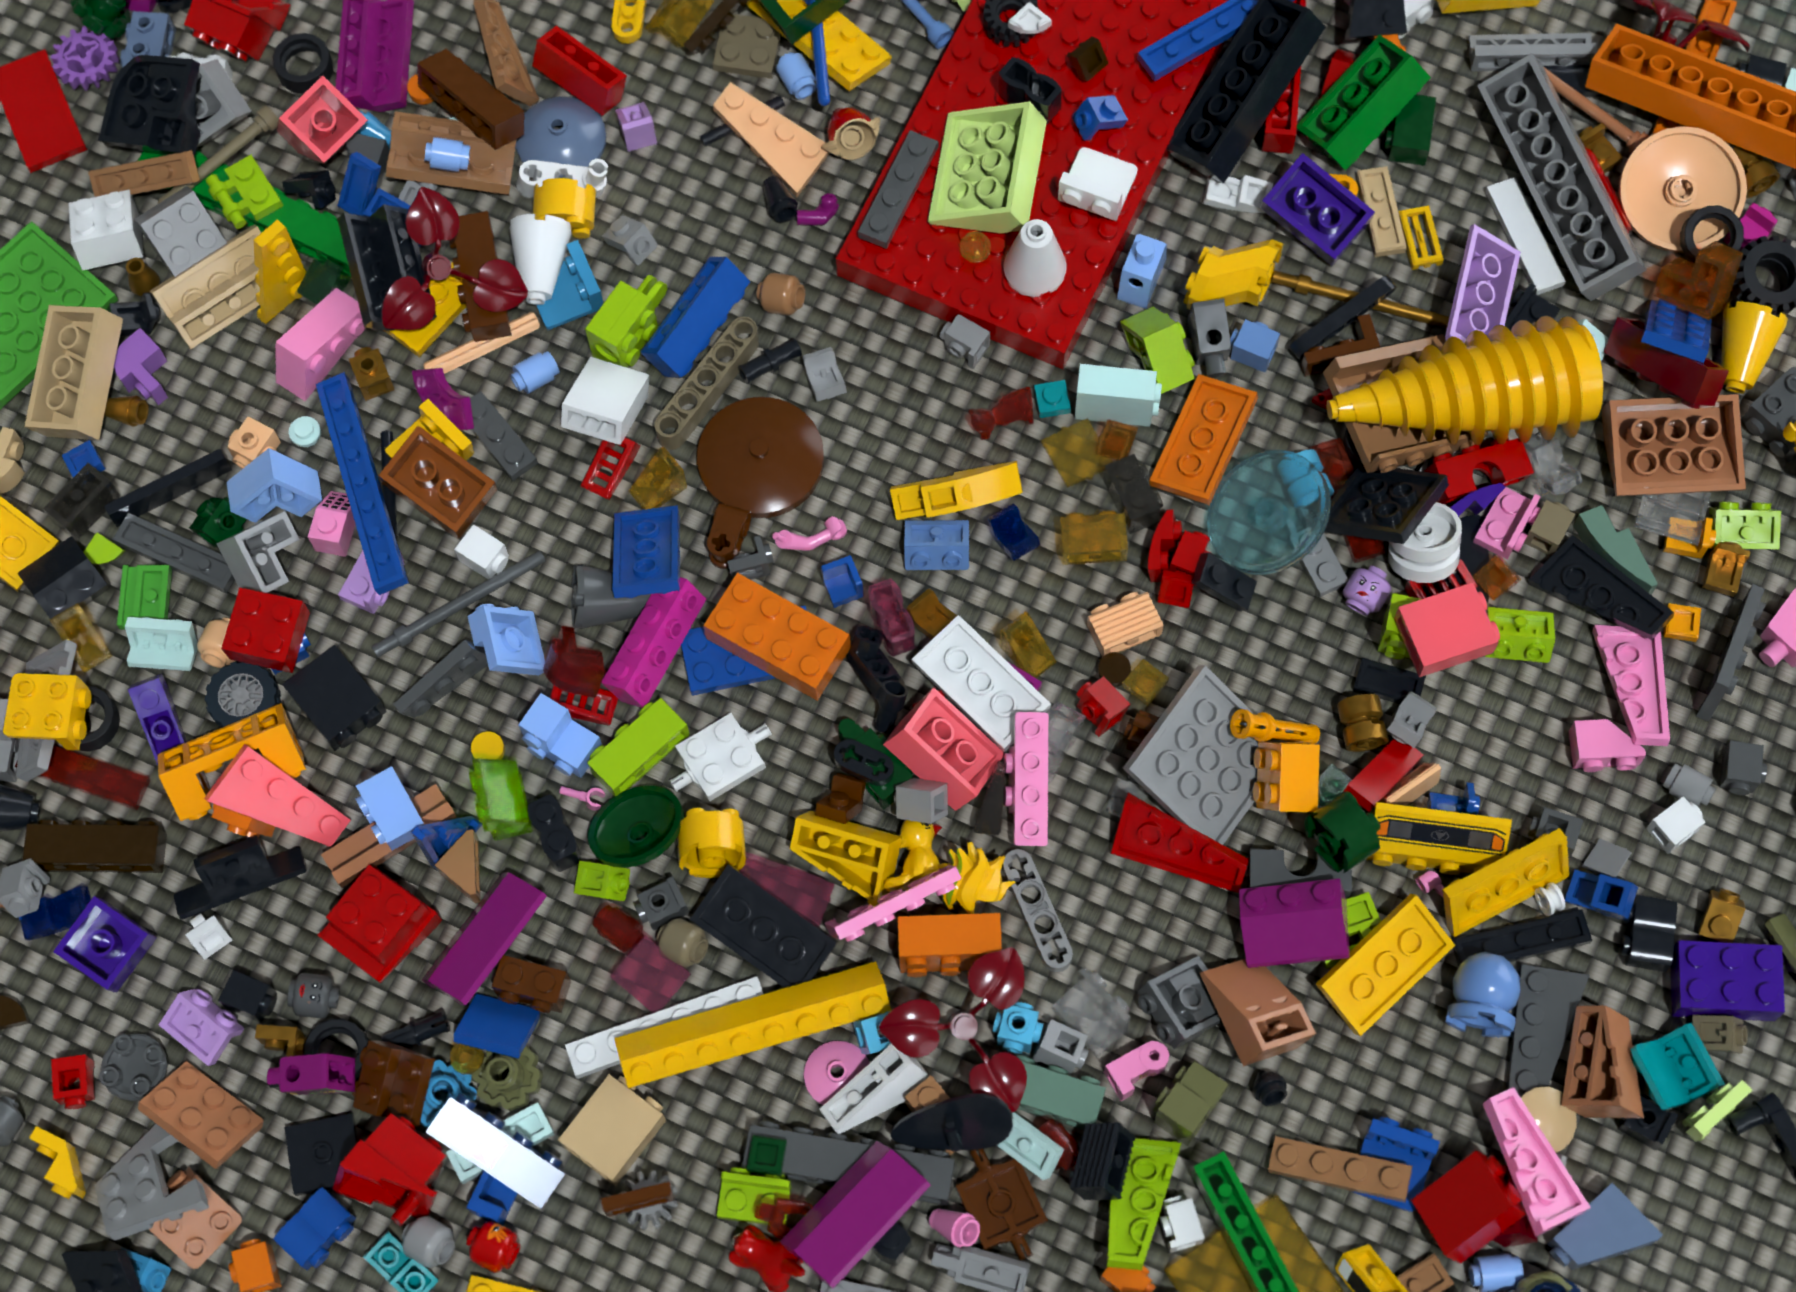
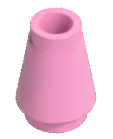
M936 1209L930 1215V1227L956 1247H969L977 1241L980 1234V1225L973 1215Z

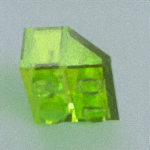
M481 758L472 760L474 771L469 772L473 792H476L478 801H481L475 803L484 832L490 831L494 841L533 832L532 823L528 816V803L522 774L517 761Z

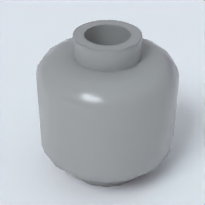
M423 1216L410 1222L402 1233L403 1252L407 1257L414 1259L424 1267L433 1268L445 1264L454 1252L455 1242L452 1230L432 1217Z

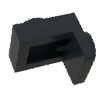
M143 293L140 302L109 303L107 311L123 319L120 336H130L139 328L146 334H151L155 322L159 320V308L156 303H153L151 293Z

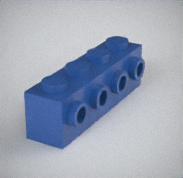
M709 257L640 353L665 377L682 378L692 369V362L697 355L709 345L710 337L715 330L725 323L728 317L727 314L733 305L743 298L744 290L751 281L727 257Z

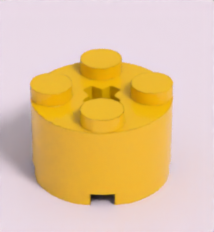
M567 178L543 180V186L539 187L538 183L535 184L533 197L535 220H545V215L556 216L571 224L572 237L578 239L589 238L590 231L594 229L596 189L587 183L586 188L579 187L578 180Z
M692 808L686 812V817L680 822V832L677 837L679 867L682 870L684 867L688 868L689 875L694 877L718 878L728 864H731L738 870L744 867L746 863L744 824L739 818L737 810L706 811L703 808Z

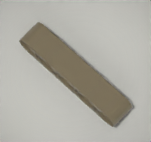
M739 317L731 322L655 420V431L658 442L663 448L675 450L685 443L738 375L739 365L747 363L759 347V335L757 325L753 319ZM743 333L751 334V336L746 339L738 338V336ZM725 356L733 358L731 361L727 363L719 361L721 358ZM706 380L714 381V383L710 386L700 385L703 381ZM686 404L696 405L691 410L682 409ZM669 427H674L677 429V431L672 434L663 433V431Z

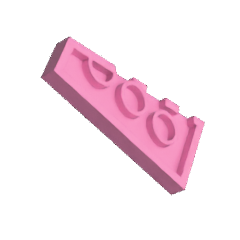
M1594 625L1592 633L1633 744L1668 746L1670 732L1661 631L1650 640L1621 626Z

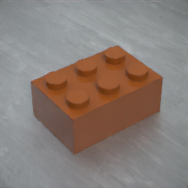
M420 426L415 428L378 475L384 486L458 540L497 491L495 481Z

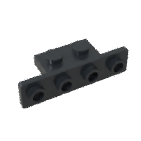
M254 836L194 859V866L202 883L174 894L177 914L183 920L305 873L307 869L300 847H295L268 858L258 837Z

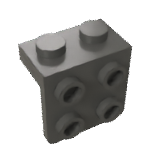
M1791 367L1761 394L1749 406L1742 418L1746 428L1753 435L1761 437L1775 455L1783 457L1789 463L1796 457L1794 450L1796 445L1794 442H1789L1783 437V430L1789 422L1794 423L1796 421V367Z

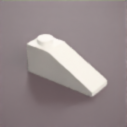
M891 1043L819 1110L835 1132L841 1134L905 1102V1096L926 1080L929 1074L915 1057L901 1053Z

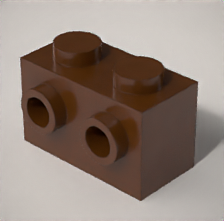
M503 955L491 987L498 996V999L505 1003L518 1005V1002L531 1005L532 1009L539 1012L550 1013V1011L562 1013L571 980L566 971Z

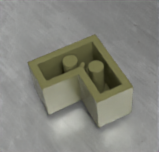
M1193 1061L1189 1069L1184 1065L1172 1081L1175 1084L1172 1090L1166 1086L1156 1100V1105L1153 1109L1157 1113L1154 1123L1187 1146L1190 1145L1229 1085L1196 1061Z

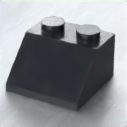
M72 536L17 573L56 626L110 589Z

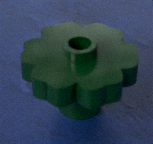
M71 0L70 2L72 11L82 18L81 22L84 26L96 34L104 33L110 39L121 38L126 32L127 23H131L130 12L125 8L126 0Z

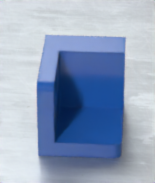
M851 555L821 566L822 581L833 608L864 597L863 584Z
M483 1171L466 1208L476 1216L504 1225L518 1193Z

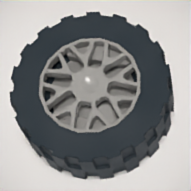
M243 662L230 663L231 665L219 669L220 671L211 677V682L206 687L207 695L205 696V702L208 706L206 707L207 711L220 728L280 703L282 704L280 697H282L281 691L277 683L266 669H262L261 666Z

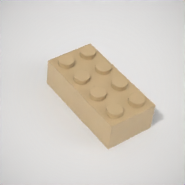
M49 305L24 427L47 437L100 439L123 323L121 317L101 307Z

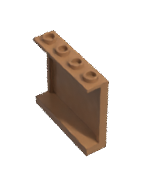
M1441 334L1335 357L1323 374L1332 395L1335 396L1359 388L1362 383L1369 384L1378 380L1383 370H1389L1392 373L1397 372L1399 364L1405 356H1411L1419 362L1421 352L1428 345H1434L1441 351L1446 340L1444 335ZM1345 422L1367 473L1379 470L1381 473H1387L1405 464L1408 467H1413L1421 464L1426 459L1435 458L1446 453L1460 452L1465 448L1476 445L1471 440L1468 431H1461L1457 444L1452 445L1445 431L1436 430L1433 440L1428 442L1423 435L1422 429L1410 427L1407 436H1403L1400 427L1383 425L1382 429H1380L1379 424ZM1485 431L1484 438L1489 434L1488 431Z

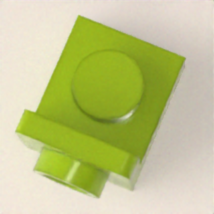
M579 861L574 894L625 901L629 888L630 869Z

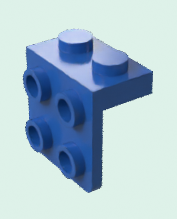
M1379 1117V1120L1372 1119L1367 1127L1359 1155L1412 1166L1413 1170L1406 1203L1352 1192L1407 1212H1414L1416 1208L1411 1200L1423 1191L1431 1160L1437 1154L1440 1141L1433 1139L1432 1133L1422 1129L1413 1128L1412 1131L1400 1128L1399 1123L1390 1118Z

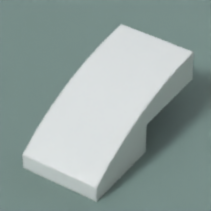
M1244 175L1241 180L1228 177L1223 184L1208 177L1203 204L1234 211L1265 213L1260 209L1261 203L1273 188V183Z

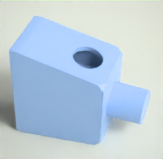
M1141 234L1136 235L1121 273L1118 300L1147 309L1166 261V243ZM1135 279H1138L1143 285L1135 286L1133 283H1135Z

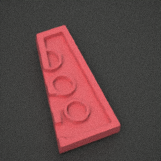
M245 744L204 797L206 801L330 847H332L351 821Z

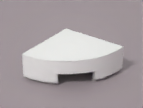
M1030 2L1008 21V27L1011 30L1022 34L1039 33L1052 25V19Z

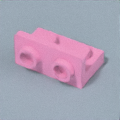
M1506 487L1497 496L1473 543L1508 560L1513 550L1519 552L1528 536L1522 532L1527 524L1532 526L1541 510V508L1537 507L1541 496L1535 494L1531 500Z

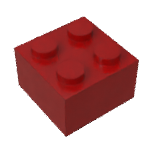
M239 587L221 649L230 660L293 673L310 611L301 600Z

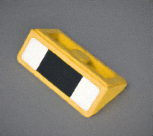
M1369 1244L1344 1252L1335 1267L1338 1275L1352 1292H1408Z

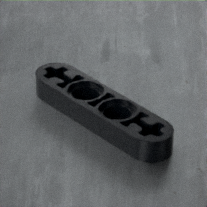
M1388 275L1381 277L1297 338L1289 346L1299 360L1302 359L1304 353L1313 347L1321 346L1357 320L1358 316L1364 315L1390 296L1397 289V286Z

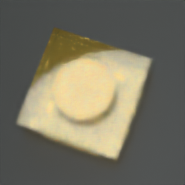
M1142 659L1123 681L1122 687L1148 706L1168 683L1169 678L1145 659Z

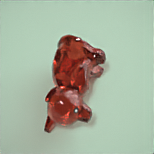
M1030 387L1020 388L1007 393L991 410L983 408L968 410V413L971 415V424L974 430L980 432L982 440H987L991 437L995 425L1007 426L1018 420H1024L1028 425L1034 424Z

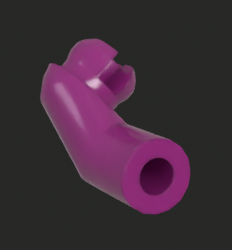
M830 193L824 194L821 197V203L815 210H797V225H825L838 211L837 197Z

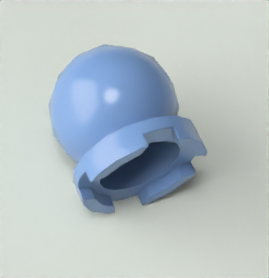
M1481 952L1469 956L1460 964L1453 977V996L1457 1003L1448 1006L1446 1023L1463 1032L1466 1031V1026L1482 1029L1481 1036L1509 1037L1511 1032H1514L1516 1018L1508 1012L1516 1006L1520 996V976L1513 965L1501 955Z

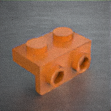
M213 804L214 812L212 818L227 823L228 827L226 830L250 838L254 836L259 838L260 834L272 837L276 826Z

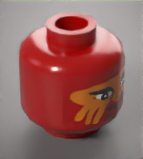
M487 1221L481 1228L475 1226L466 1242V1245L470 1247V1260L495 1273L500 1272L504 1268L510 1269L521 1248V1244L517 1243L516 1232L495 1221Z

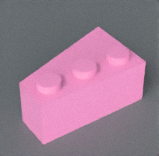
M335 288L275 342L277 384L304 401L309 398L316 389V384L322 382L354 340L366 328L363 325L357 300Z

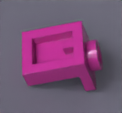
M1754 202L1740 219L1744 228V240L1740 251L1753 240L1756 241L1759 237L1766 236L1768 238L1778 222L1768 209L1760 207ZM1730 231L1723 240L1726 244H1729Z

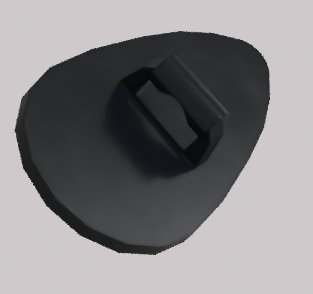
M967 1094L912 1112L892 1127L891 1138L895 1142L921 1149L951 1150L953 1152L985 1149L999 1145L1008 1138L1013 1129V1114L1008 1105L997 1097L987 1094Z

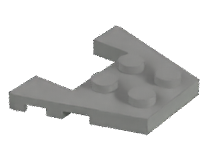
M157 1124L94 1185L106 1233L114 1241L153 1228L154 1222L166 1218L174 1221L183 1218V1212L192 1209L200 1212L209 1208L204 1187L196 1178L169 1195L158 1154L178 1142V1140Z

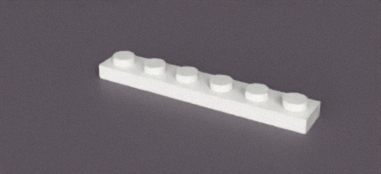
M753 977L565 1044L576 1079L621 1064L614 1038L763 995L758 977Z

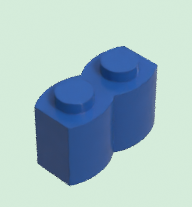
M321 1187L307 1200L299 1212L279 1230L273 1240L302 1268L306 1270L312 1266L317 1268L328 1258L330 1253L327 1250L336 1240L339 1242L343 1241L353 1231L354 1226L352 1223L356 1217L330 1192Z

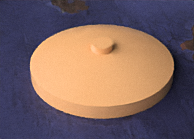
M1673 127L1651 135L1631 153L1620 175L1618 195L1624 213L1637 236L1658 249L1684 253L1680 246V231L1684 222L1695 211L1706 206L1716 205L1730 209L1740 218L1747 196V182L1739 157L1720 137L1699 128ZM1707 218L1700 221L1695 227L1693 241L1696 247L1701 250L1723 238L1729 232V229L1721 220Z

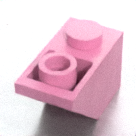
M1608 719L1574 721L1569 729L1573 769L1583 768L1585 772H1598L1603 770L1604 767H1616L1617 770L1627 771L1637 768L1646 756V751L1641 745H1634L1632 738Z

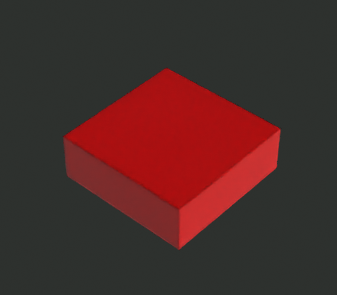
M1163 570L1157 602L1189 608L1194 586L1192 584L1194 575Z

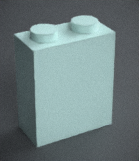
M1080 364L1075 419L1150 427L1152 415L1158 416L1162 384L1156 383L1157 371Z

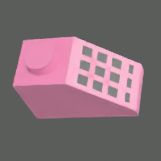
M330 491L316 507L308 534V539L315 551L347 556L355 528V521L347 494Z

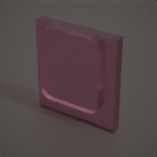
M644 935L621 960L610 977L647 1009L655 1013L661 1011L691 974L685 968L665 956L660 947Z

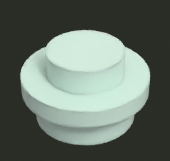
M299 417L289 427L290 439L295 445L300 447L313 446L321 435L320 425L312 417Z

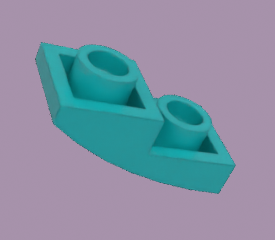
M388 1231L363 1255V1258L398 1292H429L439 1281L426 1267L407 1257L403 1252V1245Z

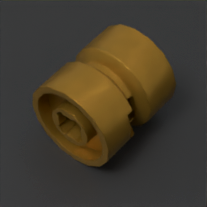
M1738 146L1733 148L1745 171L1747 182L1746 198H1752L1765 192L1779 180L1780 174L1771 160H1764V156Z
M1355 695L1338 703L1340 722L1346 725L1343 729V737L1348 751H1369L1388 743L1385 723L1379 720L1383 716V711L1378 695Z

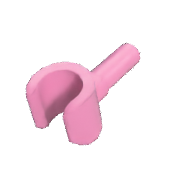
M564 786L560 788V794L586 802V806L592 811L599 810L601 805L591 802L590 797L598 795L605 798V792L596 787L588 792Z
M1427 871L1416 879V884L1423 893L1427 894L1435 889L1443 897L1442 889L1445 887L1442 885V881L1436 872Z

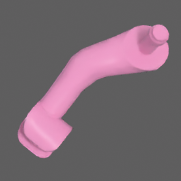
M830 517L824 523L826 529L816 535L804 537L787 530L775 532L772 537L776 545L781 549L810 551L831 539L838 540L843 538L847 533V528L843 520Z

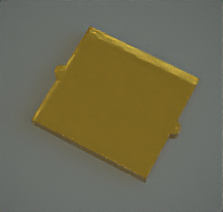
M1088 418L1068 428L1064 426L1060 432L1041 440L1044 449L1067 488L1087 478L1092 480L1094 475L1114 466L1112 459Z

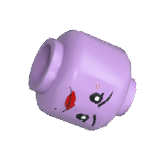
M1372 565L1368 569H1355L1343 589V595L1347 599L1345 604L1352 610L1368 616L1369 612H1379L1391 592V585L1385 579L1387 574Z

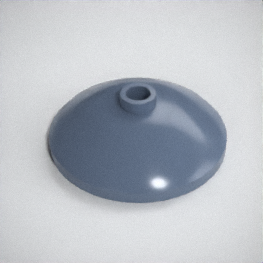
M572 97L548 98L533 105L524 113V135L516 140V150L522 163L528 160L589 167V163L592 160L601 158L606 146V130L603 120L598 112L581 100ZM556 126H563L559 130L553 129ZM559 175V178H565V175Z

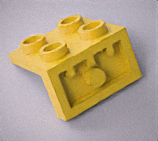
M429 399L419 406L421 417L385 448L386 454L392 459L415 428L420 426L466 461L474 454L472 442Z

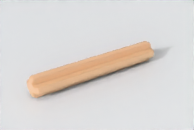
M529 312L510 321L511 336L475 342L473 339L423 364L424 369L443 368L444 374L539 329V320L534 312Z

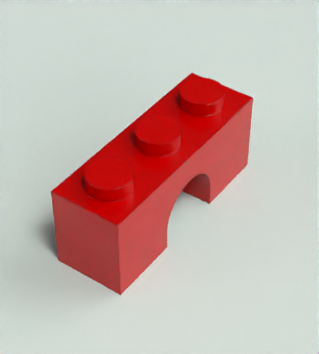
M1507 438L1503 445L1494 440L1490 442L1489 447L1482 449L1480 445L1470 446L1463 449L1461 455L1452 457L1451 453L1437 456L1432 459L1433 464L1424 471L1447 475L1449 486L1436 501L1444 505L1458 501L1477 490L1473 480V470L1484 472L1490 478L1492 485L1502 483L1505 487L1523 482L1534 474L1525 446L1520 438L1510 441Z

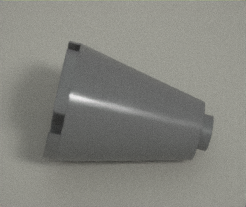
M582 564L574 565L571 586L573 588V599L571 598L572 626L576 629H584L639 617L651 594L639 595L634 598H614L612 589L613 572Z

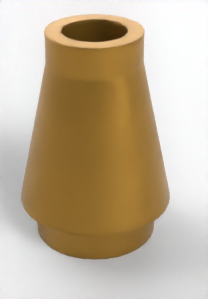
M132 258L127 262L126 270L128 272L129 287L134 294L142 296L143 293H151L150 290L159 285L160 279L158 274L147 266L142 259Z
M139 396L107 398L104 417H109L132 427L145 423L148 416V404Z

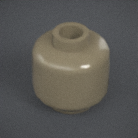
M676 918L663 925L658 931L657 942L661 957L682 967L697 964L705 957L708 950V940L706 939L704 929L681 918Z

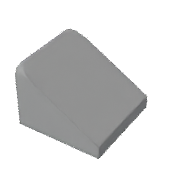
M1599 839L1582 867L1596 876L1603 874L1616 878L1632 852Z

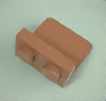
M188 1167L184 1172L180 1170L175 1173L168 1181L169 1195L196 1178L204 1187L209 1208L200 1212L194 1209L183 1212V1218L174 1221L166 1218L154 1222L153 1228L148 1230L190 1268L197 1269L241 1224L242 1218L193 1169Z

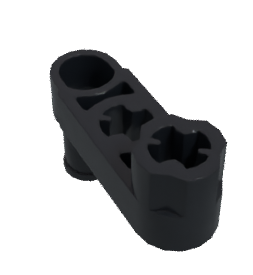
M860 626L855 632L847 659L873 696L878 699L880 707L873 723L874 728L882 733L892 732L898 712L904 707L908 688L880 649L883 640L882 633L869 626Z
M1771 1092L1753 1100L1751 1106L1726 1116L1727 1124L1735 1136H1739L1741 1133L1763 1124L1796 1182V1127L1776 1094Z

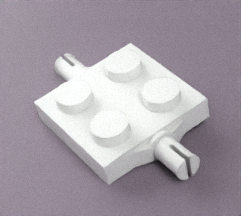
M729 713L675 746L676 751L684 762L686 771L670 779V784L675 792H678V790L693 782L702 789L709 802L766 768L764 761L757 752L755 744L771 736V731L764 723L748 733L740 727L732 713Z

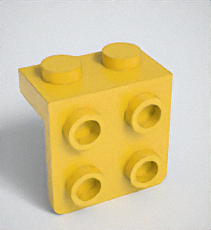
M15 674L11 680L3 733L9 738L56 740L66 750L79 751L81 740H84L87 728L84 721L86 709L90 707L92 700L89 687L77 675Z

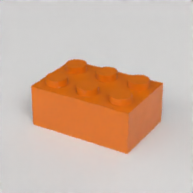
M1000 913L898 916L900 973H907L909 977H923L927 975V972L941 971V975L956 976L960 975L961 971L969 970L974 961L990 952L1002 950Z

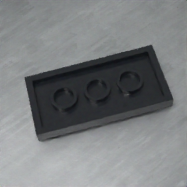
M731 864L726 866L690 918L692 922L784 988L813 980L839 943Z

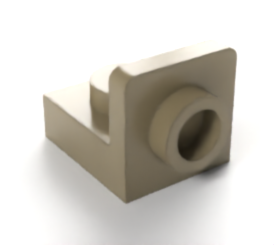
M1693 1015L1692 1024L1707 1051L1742 1054L1743 1046H1746L1748 1040L1747 1027L1743 1025L1742 1019L1734 1016Z

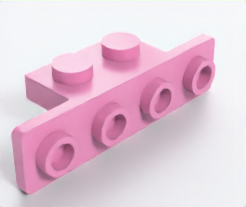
M1045 712L1015 713L1014 746L1009 747V753L1004 754L1003 768L1004 773H1009V786H1004L1003 804L1008 806V814H1014L1013 843L1015 846H1046L1048 843L1049 715Z

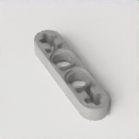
M1011 850L1006 854L1003 862L1004 875L1007 881L1020 882L1018 871L1016 869L1010 870L1012 860L1017 858L1020 863L1026 862L1023 865V873L1027 880H1024L1019 885L1013 884L1010 886V889L1043 964L1052 972H1063L1072 962L1073 952L1032 857L1024 850ZM1029 887L1036 888L1041 895L1039 901L1033 904L1026 903L1021 897L1024 889ZM1041 917L1049 918L1054 924L1053 930L1047 934L1039 933L1034 926L1036 920ZM1057 935L1060 939H1055L1054 944L1058 952L1065 951L1066 953L1063 956L1062 963H1058L1056 959H1049L1052 956V948L1048 941H1051Z

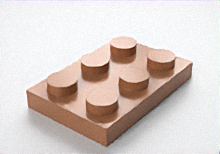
M187 1061L140 1100L138 1105L140 1112L215 1169L220 1167L262 1128L264 1122L261 1117Z

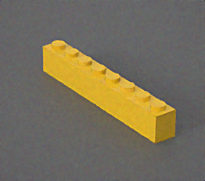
M875 961L614 1038L627 1087L631 1088L891 1011L885 982Z

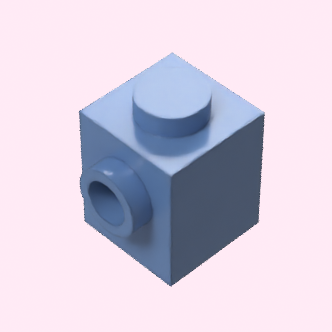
M1245 319L1241 329L1235 328L1230 338L1231 347H1233L1231 359L1266 373L1277 349L1280 333L1269 329L1267 325L1261 322H1251Z

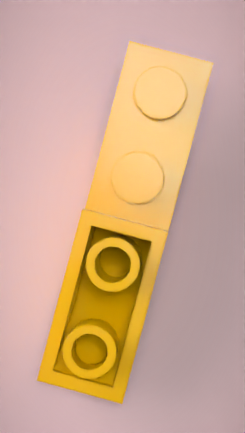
M1017 461L954 472L952 476L890 487L896 520L923 515L929 518L949 514L1023 493Z

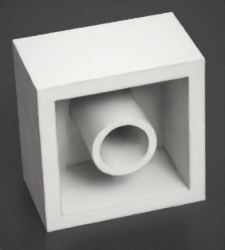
M130 189L88 199L84 198L69 203L71 244L82 271L128 261L132 258L144 257L142 231L134 220L140 214Z

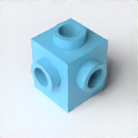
M1016 1002L1013 1006L1004 1010V1013L997 1012L992 1031L998 1033L997 1045L1003 1046L1002 1049L1015 1054H1022V1052L1030 1053L1033 1042L1039 1044L1044 1024L1038 1022L1039 1012L1034 1011L1033 1006L1023 1002ZM1012 1022L1025 1024L1022 1029H1015L1012 1026Z

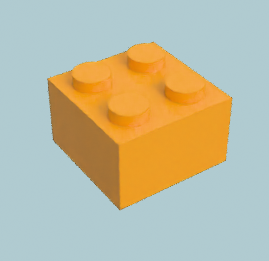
M1258 742V749L1254 752L1257 782L1253 785V799L1256 802V808L1279 812L1316 811L1318 809L1320 745L1298 742Z

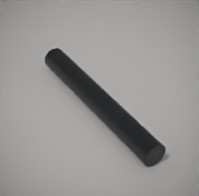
M780 95L764 103L775 111L785 106ZM724 123L699 137L704 147L734 131Z

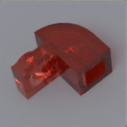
M561 626L558 638H553L551 641L543 672L552 684L564 691L596 697L605 674L603 655L600 651L577 648L574 628Z

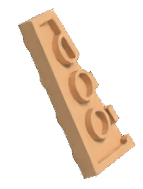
M731 82L713 104V111L738 137H742L758 158L761 157L775 176H778L787 184L796 198L830 154V152L821 148L825 144L824 141Z

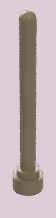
M266 105L255 112L256 117L253 118L254 122L197 168L200 181L175 186L158 200V204L185 186L193 189L261 132L266 133L268 130L270 132L278 127L279 119L274 112Z

